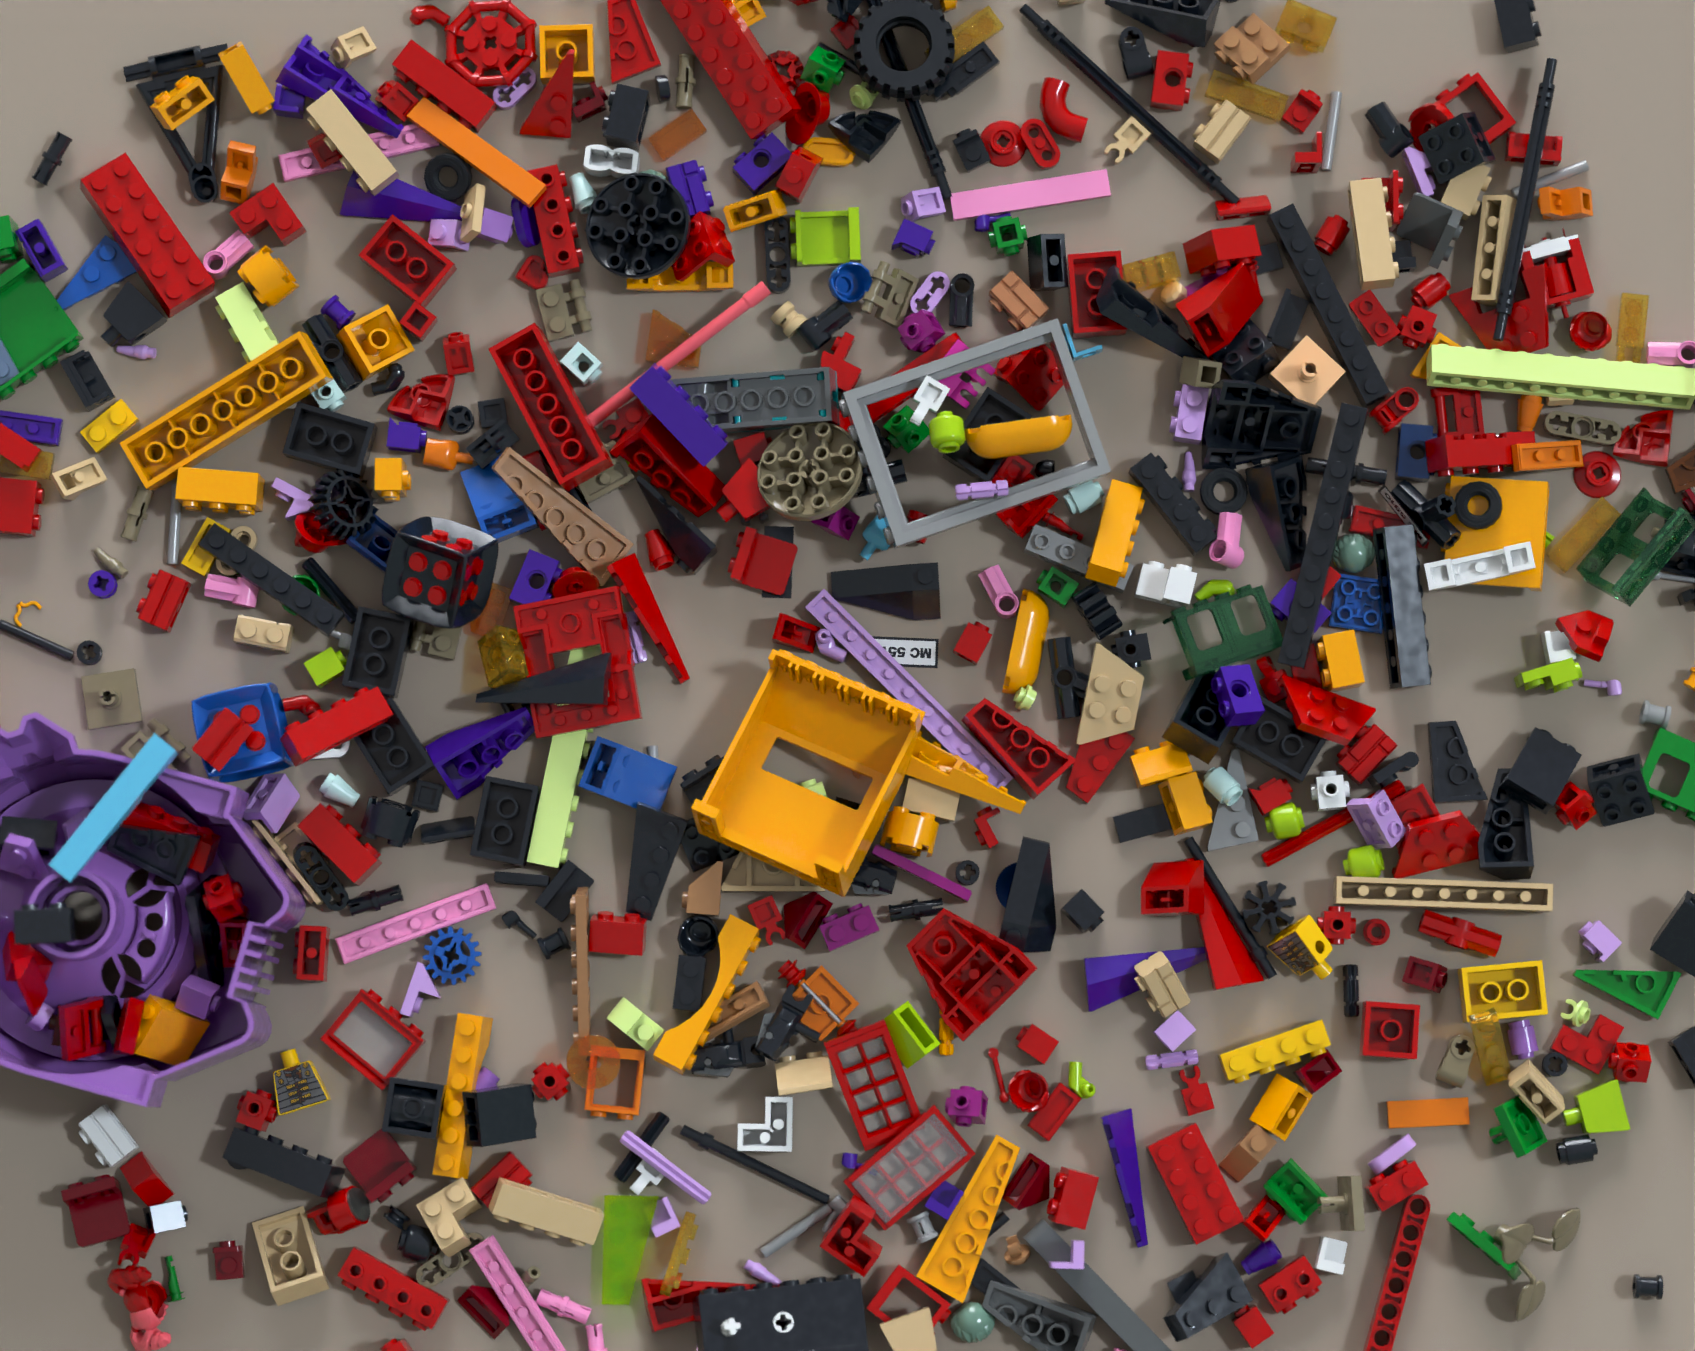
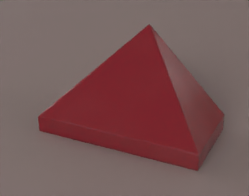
M813 891L785 904V937L801 948L806 949L833 903Z
M1326 1049V1053L1317 1055L1292 1073L1312 1095L1341 1073L1342 1070L1328 1049Z
M1029 1153L1002 1196L1003 1200L1018 1210L1047 1200L1050 1196V1165L1032 1153Z
M471 1285L457 1300L493 1339H496L510 1324L509 1313L493 1288Z

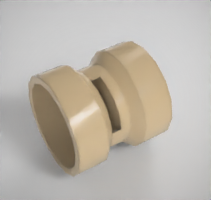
M790 301L784 303L770 318L775 325H780L783 328V333L788 338L798 332V328L808 320L803 314H798L795 311V306Z

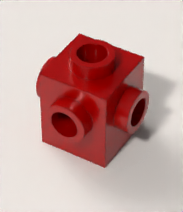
M1412 305L1407 316L1402 315L1397 327L1401 333L1398 339L1403 340L1402 344L1412 349H1417V347L1423 348L1426 342L1431 343L1437 330L1433 327L1437 314Z
M1571 781L1564 786L1554 804L1557 809L1555 815L1563 825L1569 823L1575 830H1578L1597 813L1591 804L1594 802L1591 795L1585 789L1581 791Z
M229 873L217 876L213 880L203 883L206 893L202 896L204 904L219 923L245 913L241 897H244L243 888L240 882H235Z
M1328 906V911L1321 912V917H1317V925L1331 945H1344V940L1351 939V934L1356 932V919L1351 918V912H1344L1343 906ZM1335 920H1340L1342 922V928L1340 930H1336L1333 928V922Z
M1616 1042L1614 1053L1610 1052L1608 1058V1067L1613 1071L1614 1080L1647 1083L1652 1062L1649 1046L1633 1042Z
M544 1062L533 1071L535 1076L531 1079L534 1083L532 1090L541 1100L545 1097L548 1101L553 1098L558 1101L569 1092L566 1087L571 1084L567 1080L570 1074L561 1063L556 1066L553 1062L549 1065ZM548 1076H552L555 1079V1083L551 1087L545 1084V1079Z
M257 1088L255 1093L247 1091L246 1095H242L238 1102L237 1110H239L236 1122L266 1132L269 1123H273L278 1114V1109L276 1108L277 1101L272 1100V1094Z

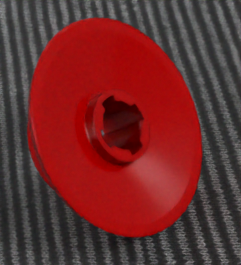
M999 120L989 124L983 130L980 137L992 160L989 162L990 164L998 167H1008L1016 164L1023 157L1026 146L1020 136L1021 128L1011 121ZM1001 137L1009 141L1006 147L997 144Z
M1588 452L1583 455L1584 466L1574 468L1573 477L1577 488L1584 495L1591 498H1604L1611 495L1618 488L1621 481V469L1618 462L1606 452ZM1600 468L1604 476L1596 479L1593 471Z
M571 567L561 573L554 583L552 593L557 598L598 590L600 584L594 574L580 567Z

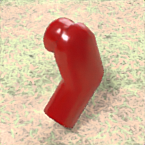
M429 4L413 8L409 18L414 25L419 26L424 20L431 19L445 27L451 16L436 6Z
M308 695L282 699L285 712L299 710L308 717L321 709L320 705Z

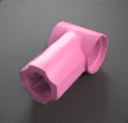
M237 230L217 249L208 252L204 256L203 265L213 279H222L227 276L229 270L246 256L254 246L242 232ZM212 261H223V266L220 269H210Z
M1648 342L1646 352L1647 364L1656 363L1662 366L1693 368L1695 366V359L1690 361L1683 359L1681 351L1691 350L1695 356V342Z
M1230 512L1220 513L1217 538L1209 548L1210 559L1230 569L1239 567L1244 559V551L1239 546L1242 515Z
M999 564L978 574L998 616L1003 619L1013 618L1018 612L1019 601ZM1004 599H1010L1014 603V608L1008 612L1003 611L999 607L1000 602Z
M208 574L204 588L205 597L230 601L234 605L247 608L256 607L259 588L243 577L234 579Z

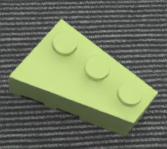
M244 282L215 297L219 303L215 308L222 320L228 319L231 325L228 331L235 343L240 341L244 351L241 354L247 363L279 344Z

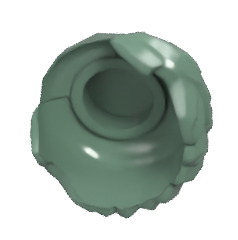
M1349 533L1336 541L1332 561L1339 569L1348 573H1358L1373 563L1375 548L1372 542L1363 535Z
M968 1302L953 1312L950 1325L954 1334L961 1340L968 1343H977L991 1334L995 1326V1316L983 1308L981 1304Z

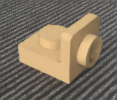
M362 26L338 36L331 46V53L333 59L340 64L341 68L347 69L353 61L374 53L377 48L365 27Z

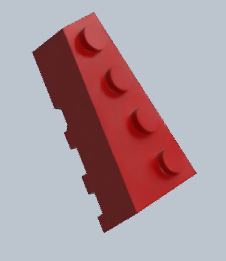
M653 413L626 431L609 452L616 458L620 455L629 462L628 467L635 472L640 470L652 479L650 483L657 488H665L671 492L670 497L697 517L714 508L722 497L721 490L725 485L706 465L703 467Z
M1535 432L1499 433L1497 436L1496 433H1484L1474 435V437L1473 434H1462L1459 436L1443 435L1425 441L1428 473L1438 472V477L1453 476L1454 471H1463V475L1479 474V469H1487L1488 473L1504 472L1503 467H1512L1514 472L1511 445L1536 443Z
M986 698L979 702L961 720L1033 800L1077 760L1058 749L1050 741H1046L1034 733V730L1024 726L1015 720L1013 716Z

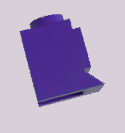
M904 218L893 241L892 250L902 247V251L915 257H919V255L924 257V254L930 255L936 242L932 239L933 231Z
M390 417L386 445L389 447L388 449L421 453V446L426 447L427 431H423L418 423L399 422V425H397Z

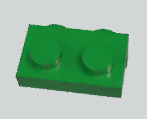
M1292 1158L1281 1166L1263 1185L1268 1197L1274 1202H1278L1285 1209L1286 1215L1300 1225L1322 1205L1317 1204L1318 1197H1328Z

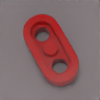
M1035 118L1025 121L1021 127L1020 136L1036 165L1042 169L1054 168L1060 160V149L1046 125L1041 120ZM1036 130L1039 135L1032 138L1029 136V131ZM1048 152L1052 158L1044 160L1042 154Z

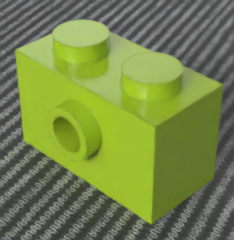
M909 1001L884 1018L899 1059L906 1069L940 1045V1042Z

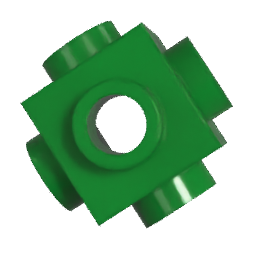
M817 46L809 57L800 79L812 83L819 90L829 93L834 84L840 85L845 75L842 68L846 60L838 57L834 52Z
M1005 216L998 218L996 222L992 223V232H988L991 248L996 247L997 254L1004 253V256L1020 253L1019 249H1023L1024 241L1028 240L1025 225H1020L1019 217ZM1008 234L1012 237V240L1004 242L1002 237Z
M906 405L897 414L893 415L883 427L889 434L886 438L895 449L901 447L909 454L930 434L929 428L923 420L920 426L910 422L914 411Z

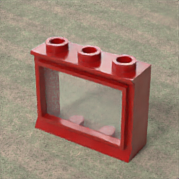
M371 988L368 992L361 989L320 1040L379 1089L385 1091L389 1086L390 1077L398 1076L426 1040L421 1037L424 1032L413 1023L410 1026L406 1025L401 1020L403 1015L393 1006H390L389 1009L380 1003L383 998Z

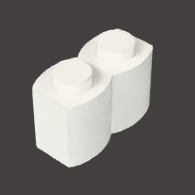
M598 144L586 146L583 166L585 172L592 176L606 177L613 175L616 178H620L628 174L638 173L640 157L639 153L629 148H616L612 150L607 146Z

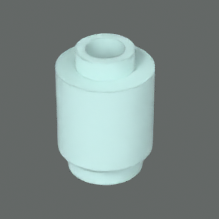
M1089 481L1067 490L1068 493L1063 495V498L1073 515L1077 512L1081 514L1102 503L1101 497L1105 494L1098 481L1094 483Z
M1213 767L1204 775L1205 781L1203 786L1221 804L1225 803L1227 806H1231L1242 796L1243 791L1240 789V784L1223 767H1218L1217 769Z

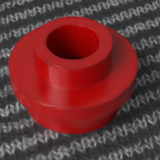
M1382 919L1369 920L1363 928L1364 939L1371 945L1378 946L1384 944L1390 936L1388 924ZM1378 927L1381 930V935L1374 937L1371 934L1372 928Z

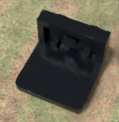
M1250 318L1228 345L1211 355L1216 362L1222 363V368L1229 380H1244L1253 383L1267 373L1272 372L1281 363L1274 345Z

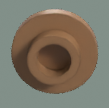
M1017 1235L1006 1238L1008 1250L1004 1254L1005 1261L1013 1265L1025 1263L1031 1254L1029 1246L1020 1244Z

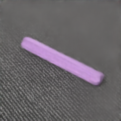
M627 1130L622 1135L620 1143L699 1203L705 1204L711 1197L710 1191L631 1131Z

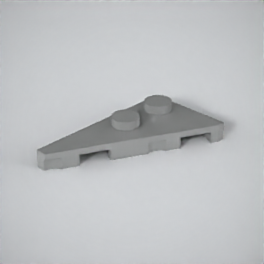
M1239 749L1231 751L1227 772L1240 784L1243 794L1231 806H1227L1225 803L1221 804L1218 801L1207 844V851L1259 840Z

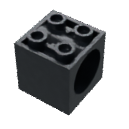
M390 1077L382 1131L438 1139L446 1085Z

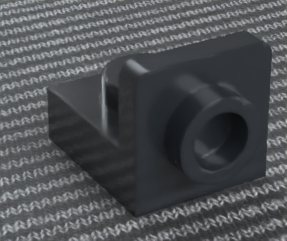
M968 128L956 134L957 138L953 140V144L968 173L992 161L976 129L971 131Z

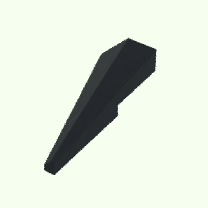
M1113 264L1108 269L1096 296L1100 314L1182 358L1187 356L1212 360L1210 356L1207 357L1194 346L1195 342L1191 338H1183L1178 333V325L1150 298L1147 299L1135 289L1136 285L1132 281L1128 283L1124 281L1116 265Z
M604 653L478 693L475 702L608 705V681L611 679L612 653Z

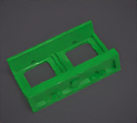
M1659 728L1654 733L1652 738L1654 741L1643 764V777L1651 800L1654 798L1661 801V806L1670 811L1676 812L1679 809L1686 812L1685 817L1695 821V742ZM1661 754L1670 755L1689 765V771L1677 797H1671L1651 788L1649 785L1650 778Z

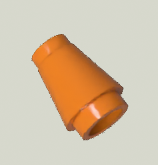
M1521 394L1517 406L1516 430L1533 431L1544 405L1541 404L1543 397Z

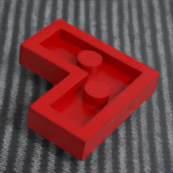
M1599 1014L1587 1037L1566 1025H1562L1550 1049L1599 1075L1624 1027Z

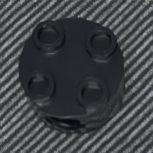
M369 796L365 816L360 824V828L363 829L362 835L376 840L378 837L388 839V844L403 848V845L406 846V843H411L413 831L421 812L419 810L412 812L413 807L386 798H382L381 802H376L377 796Z

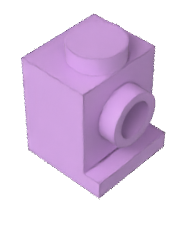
M1599 920L1594 921L1593 924L1588 921L1578 931L1581 935L1580 937L1584 940L1582 945L1592 955L1595 953L1599 955L1596 958L1599 963L1604 962L1622 944Z

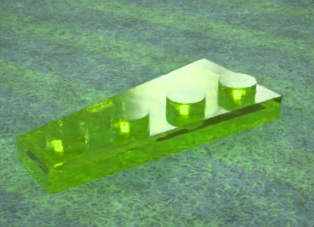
M605 1195L602 1304H630L659 1196Z

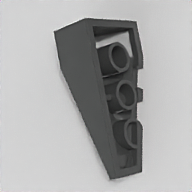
M990 1280L982 1304L983 1308L1004 1325L1009 1326L1025 1342L1031 1344L1038 1351H1084L1097 1315L1072 1305Z

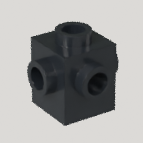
M1135 630L1119 632L1120 638H1115L1116 644L1111 645L1112 653L1132 668L1142 667L1141 661L1151 660L1147 633L1136 635ZM1126 646H1135V653L1127 654L1125 651Z

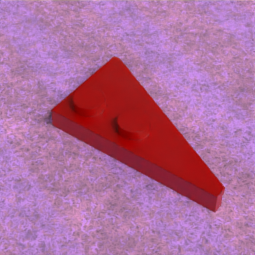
M569 49V52L563 56L554 75L549 79L541 92L540 98L535 102L525 122L522 123L520 134L571 138L575 50Z

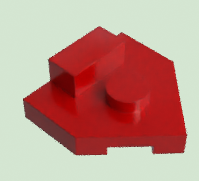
M1586 610L1559 617L1555 625L1560 632L1565 633L1570 641L1569 645L1575 653L1600 662L1609 641L1614 622L1610 618Z

